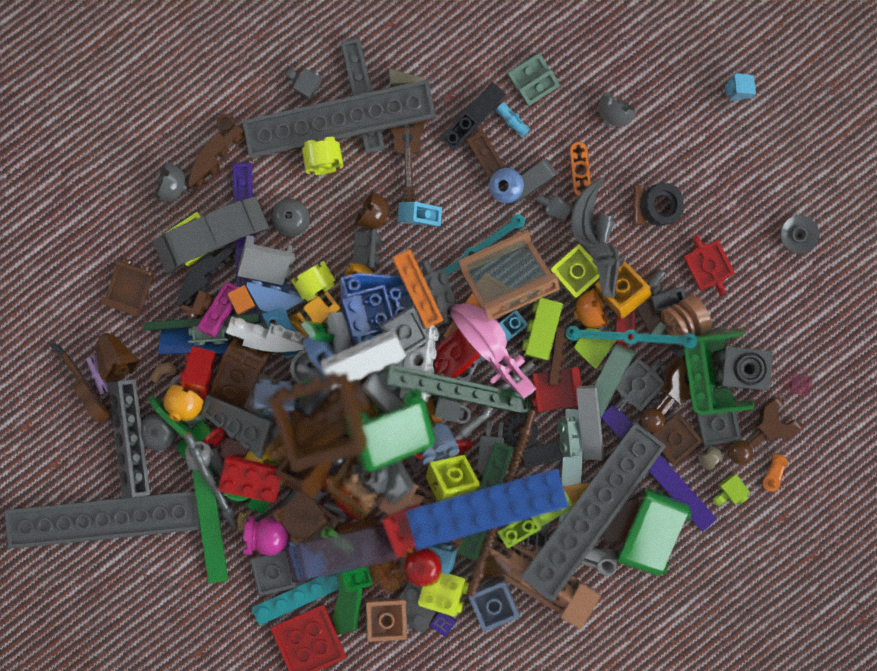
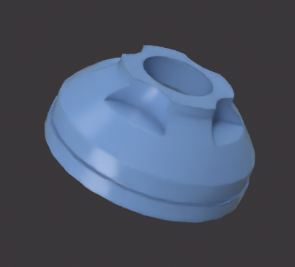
M503 168L496 171L490 178L489 190L497 201L511 203L522 195L524 182L522 176L516 170ZM501 180H506L509 185L508 189L504 192L499 189V182Z

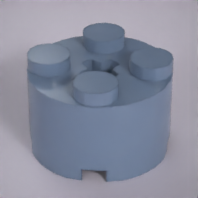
M437 423L435 424L436 427H432L435 439L434 445L418 453L422 456L423 464L429 466L430 462L452 458L459 453L458 445L446 424Z

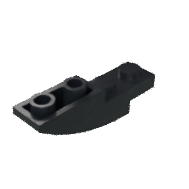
M492 81L440 139L455 151L487 119L507 94Z
M227 246L215 257L209 252L201 258L182 285L176 302L178 306L191 305L195 301L193 298L198 295L199 290L203 292L209 290L208 286L211 282L207 277L214 276L219 272L218 268L221 265H227L234 259L235 251L232 247Z

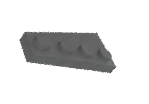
M207 395L201 414L216 426L224 429L230 437L238 440L244 448L252 451L258 459H262L274 421L214 396Z

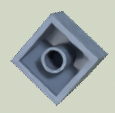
M260 380L259 383H255L253 407L272 409L268 399L281 387H286L287 390L291 389V382L279 381V385L271 384V380ZM295 398L282 402L285 410L294 411Z

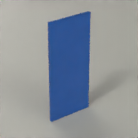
M189 328L161 330L158 354H187V352H191L192 346L214 351L215 354H225L229 346V339L225 340L224 344H213V341H209L205 345L195 346L194 342L189 343V340L193 338V336H189Z

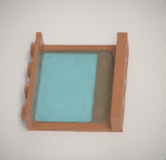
M528 230L517 233L515 236L502 240L458 261L461 273L489 321L560 289L558 277L555 273H550L532 244Z

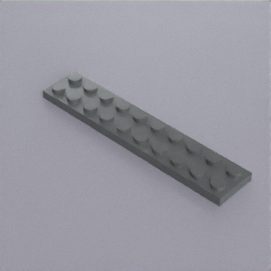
M427 79L247 119L242 122L249 157L253 159L303 148L305 146L304 142L309 140L323 141L326 137H334L335 140L435 119L436 114L429 80Z
M635 422L520 578L550 602H553L665 449L666 445Z
M195 491L5 510L8 549L201 529Z

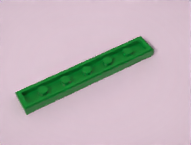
M207 467L214 478L213 467ZM193 469L208 583L225 582L229 578L217 498L200 470Z

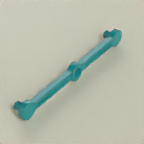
M520 214L514 215L509 224L475 248H467L464 256L444 269L446 275L448 276L460 267L458 261L468 256L469 252L472 251L475 254L484 248H488L513 229L522 228L525 224V218Z
M575 326L568 327L565 332L566 337L570 341L588 338L625 341L628 345H634L636 342L681 344L689 349L697 345V338L691 333L684 336L637 334L634 330H627L625 333L579 330ZM632 334L634 338L629 340L628 335Z

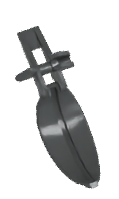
M600 177L594 180L578 198L572 214V232L575 239L579 241V244L587 252L595 254L592 262L599 272L602 296L614 298L618 268L623 266L625 259L619 258L615 245L598 243L595 236L593 224L594 205L598 190L604 182V179Z

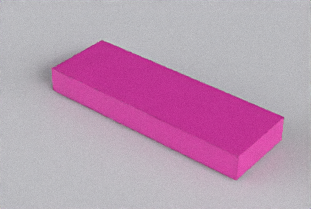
M226 281L198 324V331L215 338L234 308L228 293L239 288L238 286Z

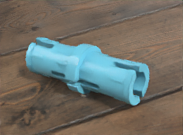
M504 102L495 110L507 122L506 125L508 127L511 126L521 138L529 132L530 128Z

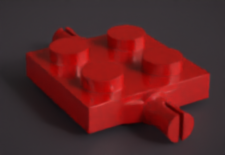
M699 234L692 237L691 239L696 249L683 258L699 291L715 286L720 296L726 294L727 292L722 282L734 275L735 272L719 240L703 245Z

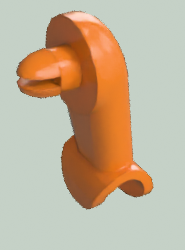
M781 454L773 455L772 464L763 479V486L767 491L774 492L780 487L783 471L787 467L788 462L787 458Z

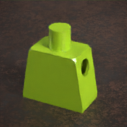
M586 327V329H585V330H589V331H600V330H598V329H596V328H587V327ZM579 338L576 340L577 342L573 346V350L593 369H597L616 340Z

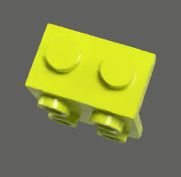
M442 573L433 585L422 587L418 601L419 606L453 617L457 616L458 613L462 612L464 602H462L463 594H467L470 583H467L468 578Z

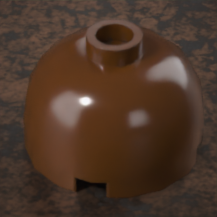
M371 192L362 206L364 207L361 213H358L355 224L363 229L373 231V229L380 228L382 224L385 226L390 219V215H388L389 204L386 199L376 192Z

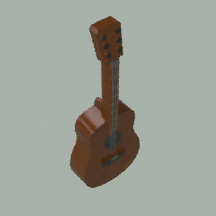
M424 121L390 128L395 139V152L404 156L405 187L403 202H416L413 187L412 155H416L421 151L420 139L425 127Z

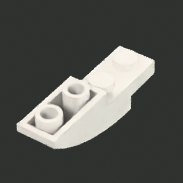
M231 317L226 331L228 334L244 339L243 346L271 352L303 350V341L307 338V336L302 335L300 332L285 329L280 325L270 323L269 329H266L260 325H254Z

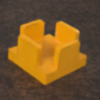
M328 291L324 294L332 303L330 307L319 296L304 306V310L312 319L311 322L326 324L329 313L343 311ZM301 312L297 313V316L303 323L307 321Z

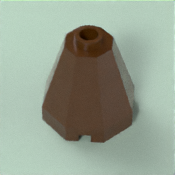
M104 333L99 336L96 342L98 372L101 379L108 383L125 378L124 374L126 372H129V374L134 373L141 364L138 357L113 333Z

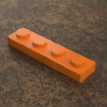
M411 249L393 257L394 264L424 328L427 329L444 321Z

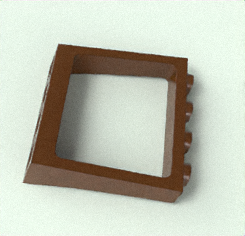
M335 371L328 374L325 379L315 377L305 385L303 382H298L288 390L286 387H281L268 399L293 471L362 453L368 444L347 372L338 374ZM339 386L352 437L302 450L296 441L282 402Z

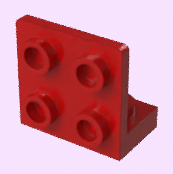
M419 504L382 517L397 558L403 556L405 551L415 548L406 511L420 507Z

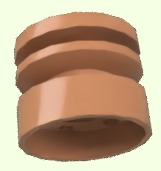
M693 295L678 302V305L670 306V308L663 310L661 313V320L666 326L665 331L668 336H684L688 333L699 336L707 333L712 328V320L708 310L702 301Z

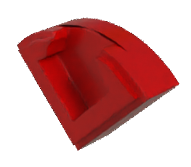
M455 440L459 453L454 457L469 451L473 445L472 441Z

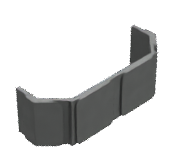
M252 197L229 204L203 217L174 228L155 239L153 244L165 272L173 274L174 269L188 261L247 235L261 231L269 232L270 227L257 198Z

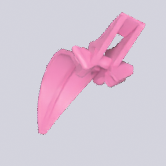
M455 304L450 307V314L458 328L471 345L488 360L491 367L497 373L490 380L491 383H495L501 378L523 399L536 389L519 369L525 362L520 354H517L514 358L508 355L505 349L507 342L504 331L495 319L489 321L483 309L471 304ZM501 360L504 361L505 367L499 364ZM513 372L521 381L516 384L508 373Z

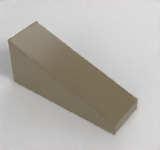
M389 68L390 86H400L425 80V78Z

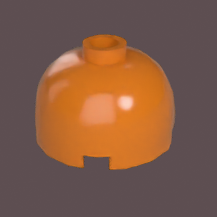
M592 289L581 294L576 302V310L573 311L577 322L581 321L587 328H599L608 325L607 313L604 314V305L598 292Z

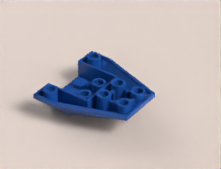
M358 273L340 278V300L350 336L356 346L382 335L383 333L379 325L407 307L413 306L416 311L400 276Z

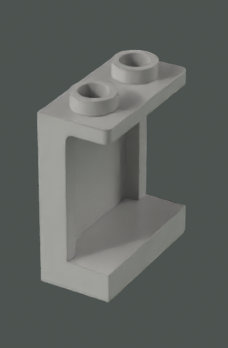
M247 235L239 261L237 276L283 285L285 278H289V264L293 265L295 253H292V245H288L287 251L254 245V237Z

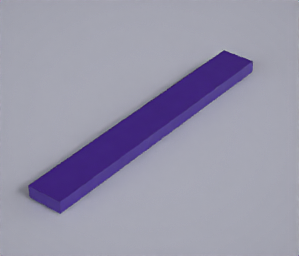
M252 163L232 164L234 203L252 198ZM254 233V234H251V235H249V236H253V237H254V245H255V233ZM246 237L235 241L236 284L238 287L247 285V282L251 283L254 280L237 276ZM257 307L242 315L257 314Z
M614 403L604 412L601 418L618 438L622 440L633 424L622 411H618L614 407ZM659 455L648 471L672 498L690 506L689 510L692 511L690 519L703 532L717 518L663 457Z

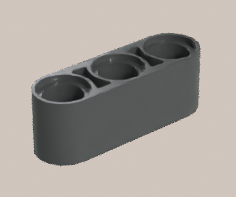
M548 159L543 160L521 175L524 182V190L516 201L511 202L512 206L558 175ZM507 185L506 187H504V188L502 189V191H503V192L506 191V190L508 189L509 185Z

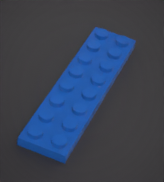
M558 469L411 509L406 511L416 550L565 509L569 505Z

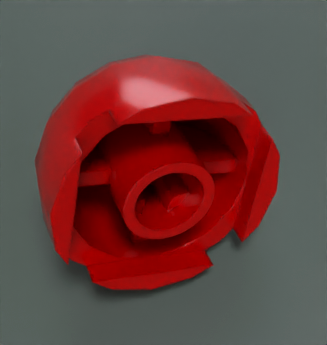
M430 548L415 549L404 561L406 578L410 583L418 587L433 585L440 578L443 571L441 557Z

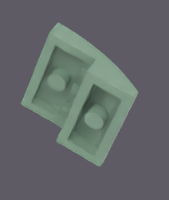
M540 53L535 54L507 72L510 80L528 106L561 86Z

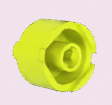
M326 137L323 141L309 140L304 142L305 146L302 148V154L307 174H310V171H314L315 175H324L335 172L338 166H340V169L343 168L340 143L335 141L334 137Z
M324 261L320 262L321 267L317 264L297 276L298 280L296 278L291 280L303 300L306 299L307 302L317 297V292L321 289L325 292L335 285L333 282L336 280Z

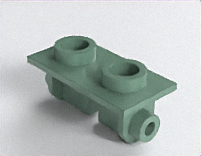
M223 324L215 338L198 331L197 326H192V328H189V336H193V338L189 340V343L194 342L195 346L205 345L209 341H213V344H224L225 340L229 339V336H225L228 326Z
M575 417L559 418L557 429L560 434L559 448L562 457L579 456V438L572 439V435L578 434Z

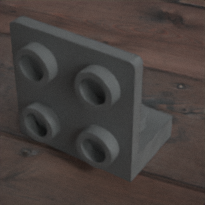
M373 229L372 232L355 231L353 263L364 264L372 271H376V267L380 266V255L377 253V248H381V234H378L377 229Z

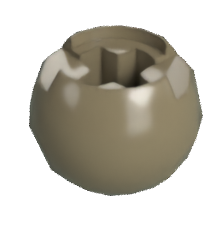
M709 446L706 448L707 451L698 455V461L703 468L712 470L715 468V464L723 461V455L717 447Z

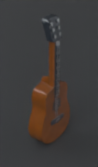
M50 344L49 346L62 356L64 362L76 377L73 389L87 411L96 421L103 423L112 416L109 407L98 395L94 387L86 380L75 362L66 353V350L60 347L59 344Z

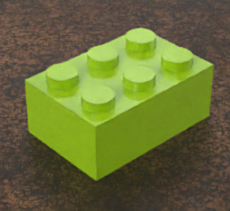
M540 298L533 303L531 313L534 314L533 320L528 322L526 332H529L528 339H524L521 348L524 351V356L543 361L549 359L563 303Z

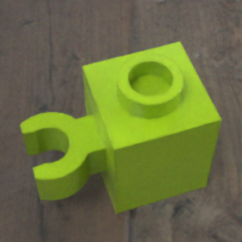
M732 473L718 484L723 492L712 500L718 506L728 499L732 504L738 503L740 505L748 499L747 495L750 494V491L737 474Z

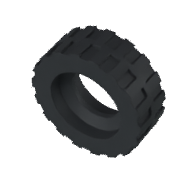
M659 183L648 187L640 198V208L642 215L645 217L644 219L656 226L675 223L683 214L684 198L681 195L682 193L676 186L670 183ZM659 195L667 197L670 202L669 211L665 214L658 213L654 207V201Z

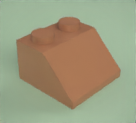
M392 598L365 599L366 638L368 642L407 639L406 600Z

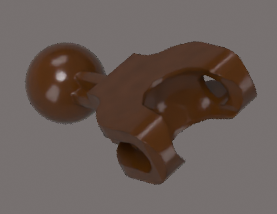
M676 358L666 368L664 372V385L660 389L665 394L655 408H648L642 412L640 423L646 431L657 432L662 429L665 423L664 414L674 402L682 405L685 400H692L689 380L687 382L684 380L687 372V363L684 358Z
M781 397L773 398L760 409L759 422L754 426L757 431L746 441L737 440L729 446L728 455L732 462L739 465L748 463L753 457V449L762 441H772L774 438H790L803 426L800 420H791L787 424L779 422L777 413L784 405Z

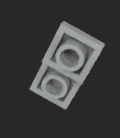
M343 312L329 313L327 320L328 333L335 334L333 341L334 353L338 354L351 348L349 327Z

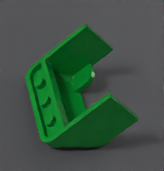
M744 327L705 333L696 336L697 345L694 348L689 349L684 346L692 405L696 413L707 415L754 409V399L734 401V395L730 389L725 387L717 388L712 351H717L724 347L726 338L743 336Z

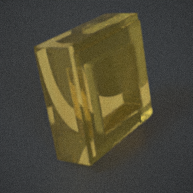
M242 511L239 513L238 532L244 533L245 522H247L246 517L249 516V512Z

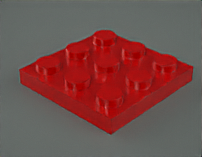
M325 604L271 627V631L289 671H319L347 658Z

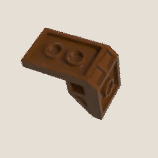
M235 337L222 358L209 395L245 409V403L259 374L263 373L274 352L243 346L244 339Z

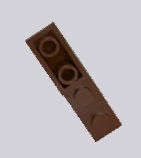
M238 125L224 137L217 132L202 149L189 177L188 185L192 189L202 187L206 183L205 179L208 176L215 175L222 165L217 158L224 157L233 144L237 145L243 140L245 133Z

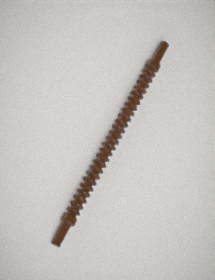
M529 410L524 427L520 429L519 434L521 436L518 437L519 442H516L517 447H514L516 451L512 453L514 457H511L512 463H509L510 468H507L508 473L505 474L507 478L503 479L505 483L512 482L517 478L515 474L519 473L517 468H520L519 463H522L521 458L524 457L522 453L526 452L524 448L527 447L526 442H529L528 438L532 434L531 427L536 412L533 410ZM497 528L486 531L487 536L484 537L485 542H482L483 547L480 548L482 551L478 554L480 556L477 558L478 563H475L476 569H473L471 573L473 577L467 592L468 596H475L480 578L482 579L484 576L483 569H486L485 564H488L486 560L490 558L488 556L492 552L490 548L494 547L492 542H495L494 537H497L496 532L499 531Z

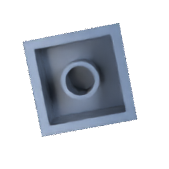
M505 577L478 587L475 596H469L483 632L520 618L519 610Z

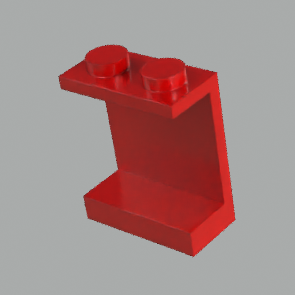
M579 368L559 370L563 371L561 383L558 382L556 387L548 386L550 372L532 374V378H529V380L536 388L534 390L535 397H532L533 409L537 408V412L578 407L576 388L582 386Z

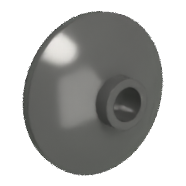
M802 215L794 216L783 224L780 233L781 241L793 253H807L818 243L819 229L816 223L809 217ZM796 232H799L801 234L800 239H797L795 237Z

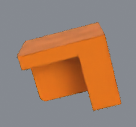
M246 285L228 293L238 315H242L257 307Z

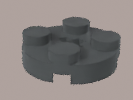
M359 462L353 466L351 474L356 473L358 475V480L370 493L376 492V495L386 490L388 481L387 466L375 471L364 470ZM371 472L372 479L369 481V479L366 478V476Z

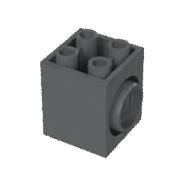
M723 347L716 351L715 362L718 363L717 370H715L716 385L761 391L770 390L773 351ZM745 365L748 367L747 373L744 372Z

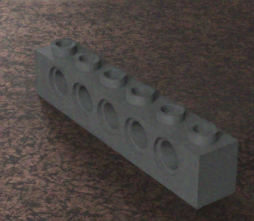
M136 380L108 383L122 498L150 495L144 442L141 436V418Z

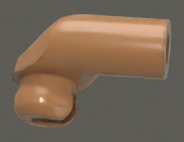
M170 362L159 364L149 379L158 383L162 375H174L177 372V367Z

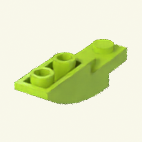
M566 492L568 508L504 525L499 529L498 533L507 549L541 530L543 525L568 512L573 507V504Z

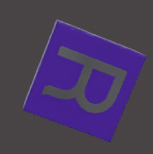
M439 612L429 626L445 637L457 620L450 615Z

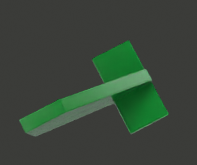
M154 396L148 399L154 410L183 438L184 434L191 432L195 442H203L212 432L209 425L203 420L191 430L183 421L179 420L177 422L169 417L163 401ZM185 438L176 446L184 460H186L185 453L188 447Z
M368 566L336 575L340 586L333 614L337 635L356 630L358 627L362 588L373 585Z

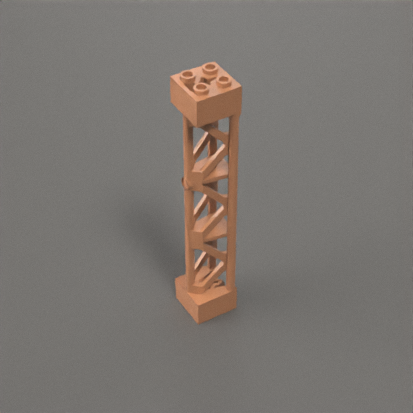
M411 479L415 486L414 489L397 503L389 504L384 493H382L377 502L380 503L378 508L390 515L412 505L420 504V502L427 504L436 503L437 499L433 492ZM416 490H419L432 499L417 494L414 495ZM494 537L495 542L511 555L509 559L490 548L492 551L488 554L490 557L500 554L512 566L509 573L498 577H505L508 583L557 611L562 619L582 629L601 597L599 592L571 576L569 581L574 583V587L572 588L566 583L564 591L561 590L557 595L559 599H554L553 603L548 601V599H545L544 596L520 578L532 562L523 559L524 554L532 559L537 554L516 543L512 547L520 551L517 554L511 548L507 549L504 543L499 542ZM462 538L451 540L452 542L448 541V543L458 547L457 545L460 546Z

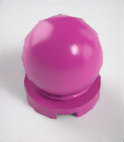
M254 516L246 517L247 522H245L244 528L246 548L243 549L244 555H252L253 551L257 550L260 554L271 556L284 550L288 544L289 532L281 522L271 517L263 518L259 522L255 521Z

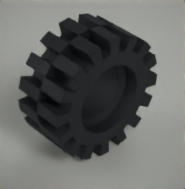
M514 415L504 424V438L510 446L517 447L516 442H519V439L514 436L513 429L518 424H525L527 415ZM533 421L531 427L532 434L528 438L529 442H526L527 447L532 446L538 437V426L535 421Z

